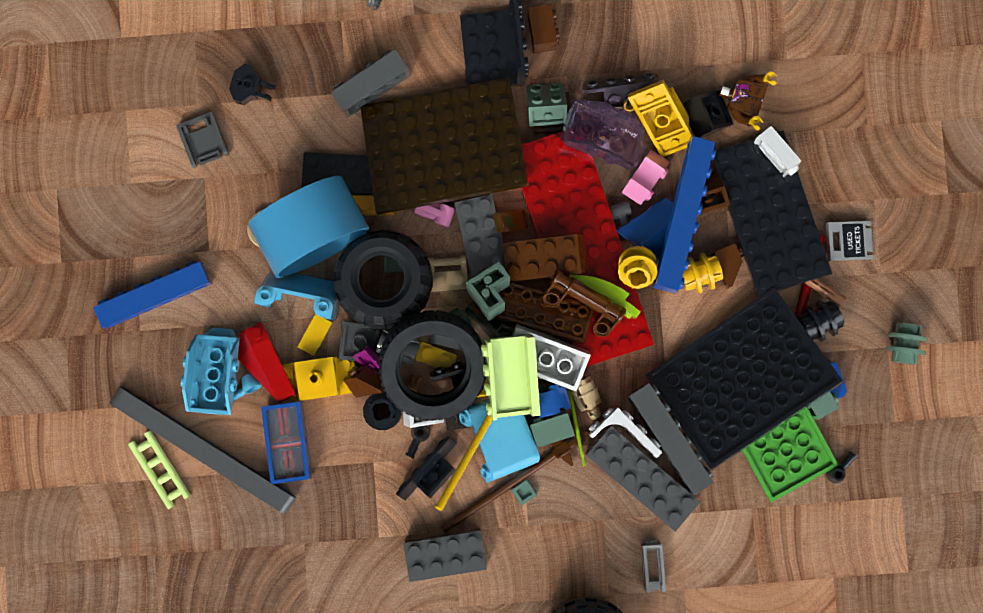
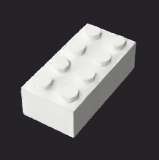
M516 324L512 336L531 334L535 337L538 377L577 391L591 356L590 352Z

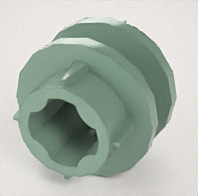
M896 323L895 333H888V337L894 338V345L886 346V350L892 352V362L917 365L918 355H926V351L919 350L920 342H927L928 340L927 337L921 336L922 326Z

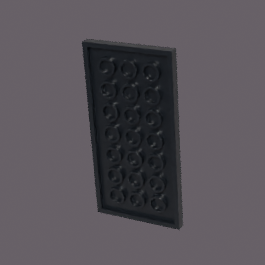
M784 130L777 132L788 145ZM755 139L716 150L712 162L715 171H717L725 186L730 202L728 210L756 295L759 297L774 287L779 291L832 274L798 171L791 176L787 174L783 177L784 173H780L762 152L759 145L754 144Z

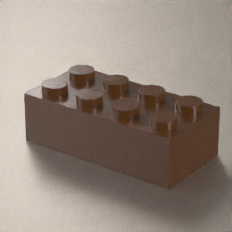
M584 234L503 243L505 270L510 276V281L553 277L558 269L562 270V273L565 275L588 273Z

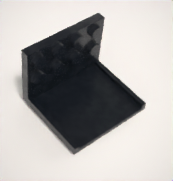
M509 0V10L460 15L467 85L507 77L510 78L511 87L524 85L525 77H528L529 63L528 57H524L523 50H527L526 38H522L521 31L525 30L524 19H522V0Z

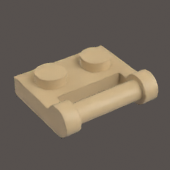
M466 255L443 259L428 258L433 275V288L431 292L466 290V282H468ZM461 265V270L435 272V267Z

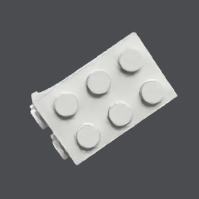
M616 407L614 409L609 408L602 415L604 419L600 423L596 421L589 428L591 432L588 435L594 438L608 425H621L653 457L657 458L662 453L659 450L661 445L654 438L649 439L646 436L648 432L640 424L635 425L632 422L634 418L626 410L621 411Z

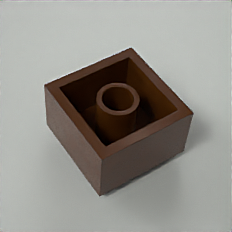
M551 4L528 7L527 18L533 54L556 50L560 40L559 28H555L557 21L556 10H552Z

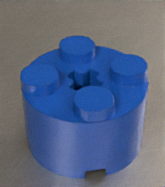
M555 383L548 386L547 389H544V386L538 387L540 416H534V418H542L560 413V409L563 408L565 410L572 408L566 387Z

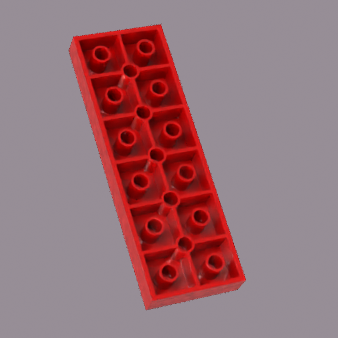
M583 126L522 144L529 186L522 187L521 191L537 239L584 234L588 273L573 275L599 278L622 288L629 293L625 300L641 311L635 319L633 317L628 319L624 316L609 335L600 337L593 331L595 318L599 313L594 310L584 343L570 340L571 344L590 352L591 356L587 366L654 345L636 288L632 289V287L624 284L619 278L618 262L623 248ZM568 294L565 296V298L579 301Z

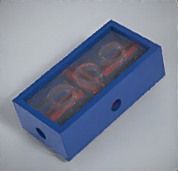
M303 402L261 407L271 484L311 479L312 472Z

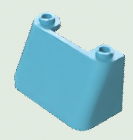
M272 271L266 275L256 292L254 303L257 305L271 308V304L274 301L282 300L283 293L314 299V312L320 317L336 321L339 308V300L334 291V281L300 274L276 278Z
M488 398L468 406L466 410L459 414L461 423L467 427L472 426L475 435L487 415L486 404L489 403ZM524 415L499 417L497 420H493L479 444L486 460L480 470L486 483L531 466L540 460L538 449Z

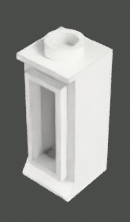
M772 126L755 139L754 144L759 145V148L780 173H784L783 177L787 174L791 176L800 169L798 165L801 160Z

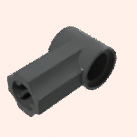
M628 201L609 205L616 229L630 222L632 213ZM618 233L620 241L626 240Z

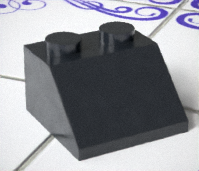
M719 90L697 95L682 103L689 116V124L695 137H706L734 125L723 98L719 96Z

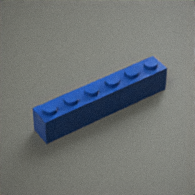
M197 260L186 264V268L181 270L179 268L173 269L165 277L160 275L152 278L151 283L135 285L133 287L134 290L130 292L125 290L115 294L116 297L111 300L106 298L98 301V305L93 308L101 328L108 329L211 285L212 282L204 263L197 262Z

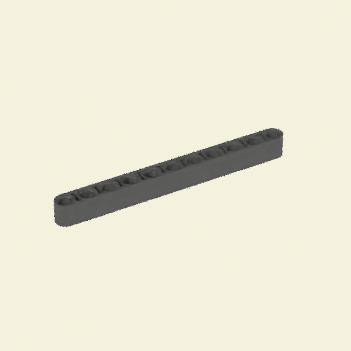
M120 386L111 399L110 404L279 512L287 514L296 497L277 484H271L270 480L126 388Z

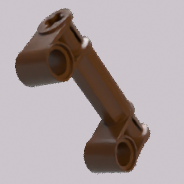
M560 269L556 271L548 283L543 296L544 304L549 307H557L566 294L599 312L595 318L593 331L600 337L609 335L626 313V308H620L613 304L611 299L606 298L575 278L571 279L563 274Z

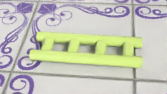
M150 430L144 434L147 440L139 445L132 441L128 446L169 510L175 506L172 500L180 495L186 499L191 494ZM152 446L157 456L147 461L142 451ZM162 462L167 472L157 478L152 468ZM172 478L177 489L167 494L162 484Z

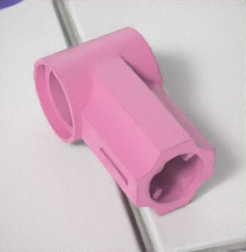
M433 204L417 207L414 213L449 228L455 209L444 204Z

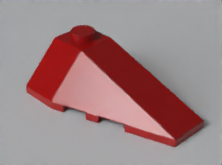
M260 322L245 329L237 337L240 338L238 349L239 361L278 403L296 395L268 328Z

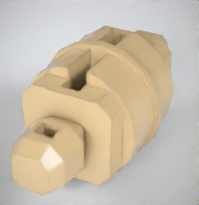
M582 376L577 391L571 389L570 391L580 412L588 410V416L594 420L601 415L599 407H597L602 402L601 397L591 377L586 376L583 378Z

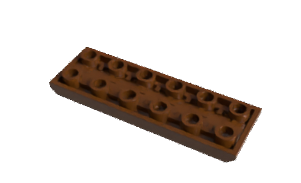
M511 282L510 286L498 293L505 302V311L494 319L515 325L519 324L536 331L584 343L594 309L584 303L564 297L557 307H549L543 302L545 292ZM474 302L471 311L484 315Z

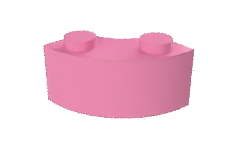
M651 149L622 193L640 205L644 200L649 201L654 194L652 188L658 179H664L668 173L667 166L670 161Z

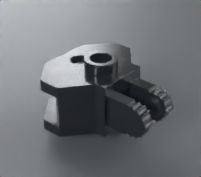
M243 64L234 71L229 90L233 100L237 104L244 106L253 99L258 100V98L271 101L272 97L270 95L260 93L261 87L275 90L276 86L258 78L253 66Z

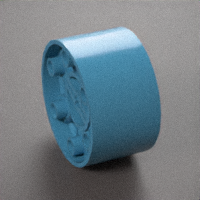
M342 176L325 178L307 185L271 204L254 216L248 223L276 278L290 276L326 260L342 251L349 242L351 243L357 239L359 235L370 230Z

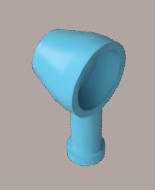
M251 373L241 378L242 388L234 392L233 403L245 394H250L262 387V384Z

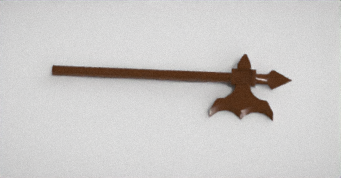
M589 431L580 432L582 445ZM574 432L575 436L569 441L565 440L562 442L560 440L551 443L554 447L551 453L442 525L443 532L446 533L554 459L562 458L564 462L573 466L572 457L569 452L572 450V447L578 444L576 432Z

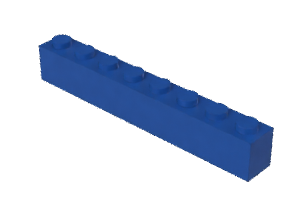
M692 136L688 141L657 266V276L652 288L674 294L683 288L685 280L682 278L683 272L687 270L689 265L687 255L688 252L692 251L694 241L691 239L693 233L695 234L697 231L698 222H696L697 215L701 214L703 204L700 202L702 196L704 197L707 191V185H705L706 178L710 177L712 167H709L710 161L714 159L716 149H714L715 142L695 136Z

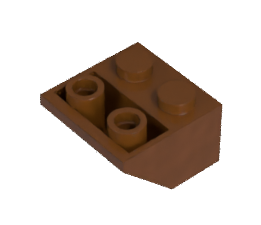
M717 171L711 172L710 177L706 178L705 185H707V191L705 196L701 198L700 203L703 204L700 215L727 208L730 205L725 186Z

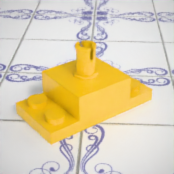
M663 79L628 94L630 103L662 157L687 148L688 141L694 134L689 127V116L673 87L668 88Z
M327 357L283 364L296 395L282 401V403L352 393L343 380L348 375L347 372L355 366V361L340 360L338 357Z

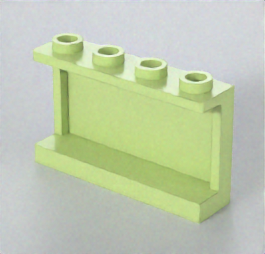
M531 334L484 339V345H481L482 356L486 359V364H483L484 376H487V384L484 385L485 395L489 399V403L486 404L487 415H490L492 420H497L499 417L526 414L540 416L535 337Z

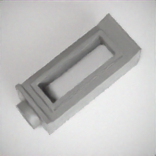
M646 540V544H641L646 593H651V590L665 592L666 583L662 544L660 542L657 543V540ZM656 550L658 581H649L647 551Z

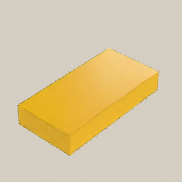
M315 314L297 347L315 356L333 323Z

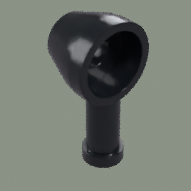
M427 425L412 427L411 436L413 441L405 455L414 459L420 442L426 441L430 436V429ZM418 429H422L424 431L423 436L417 435Z
M850 451L849 455L840 465L826 472L827 479L835 484L844 481L846 477L845 470L858 457ZM837 471L841 473L839 478L835 477Z

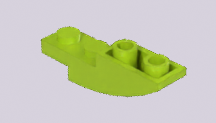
M569 276L571 279L575 278L606 298L611 299L612 303L620 308H626L624 316L628 319H631V317L635 319L641 311L625 300L629 293L622 288L591 276Z

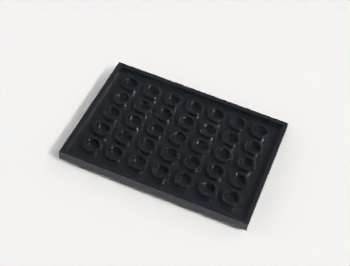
M775 287L646 374L651 383L656 386L660 396L667 403L672 414L678 420L711 471L843 383L841 377Z

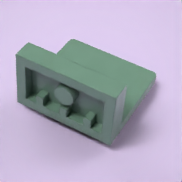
M563 83L526 86L529 126L567 124V102Z

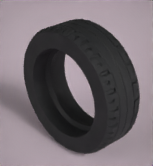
M441 310L416 312L400 320L398 325H394L388 332V335H386L379 355V376L386 396L392 403H395L394 406L399 408V410L414 418L418 417V419L443 420V418L447 419L462 413L476 401L477 396L483 390V384L487 377L483 373V364H486V359L482 356L481 345L483 343L478 333L464 319ZM437 334L447 336L457 342L465 354V375L455 388L446 393L425 395L415 392L405 384L401 377L399 361L404 348L414 339L424 335Z

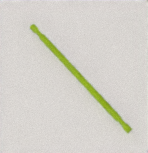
M567 388L582 465L586 466L573 397L570 389Z

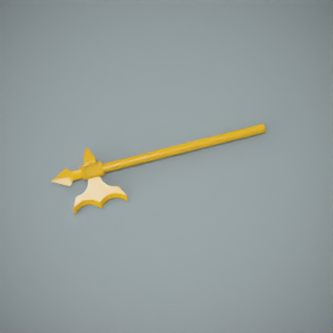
M484 387L477 398L486 397ZM486 415L436 504V509L442 511L493 421L490 415Z

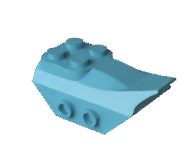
M211 328L203 335L194 336L183 359L185 370L184 375L181 377L186 411L231 415L234 391L237 388L235 375L239 369L237 357L240 338L235 336L233 329Z

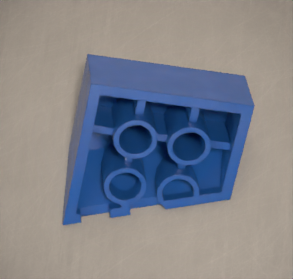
M665 197L646 209V212L640 216L631 219L625 226L616 229L631 245L644 246L652 250L657 258V266L673 202Z

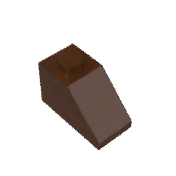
M736 244L712 253V256H716L721 265L722 280L726 289L733 286L743 262V252Z
M366 365L352 367L343 380L356 398L379 394L384 391L379 372Z

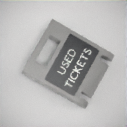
M871 221L825 223L828 261L874 259V255H867V252H873L872 229H866V226L872 225ZM839 232L840 251H834L833 233Z

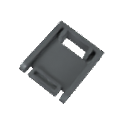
M213 112L176 125L193 168L197 167L195 160H198L201 166L222 158L221 150H223L225 156L229 155ZM203 121L208 126L193 133H190L188 128Z

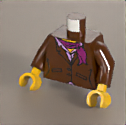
M768 72L767 74L750 75L737 80L733 88L722 86L719 96L729 99L727 109L730 110V114L737 123L753 126L755 130H760L756 123H764L758 115L768 87L766 83L776 85L777 82L771 81V78L778 76L777 74Z

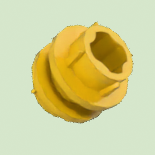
M634 246L624 250L619 256V278L627 286L632 287V289H639L652 284L656 279L657 258L652 250L644 246Z
M704 252L699 254L700 261L694 262L691 256L687 257L689 265L682 276L685 279L683 285L685 291L695 289L696 293L699 294L702 293V286L706 284L710 290L715 289V282L723 279L718 258L716 256L707 257Z

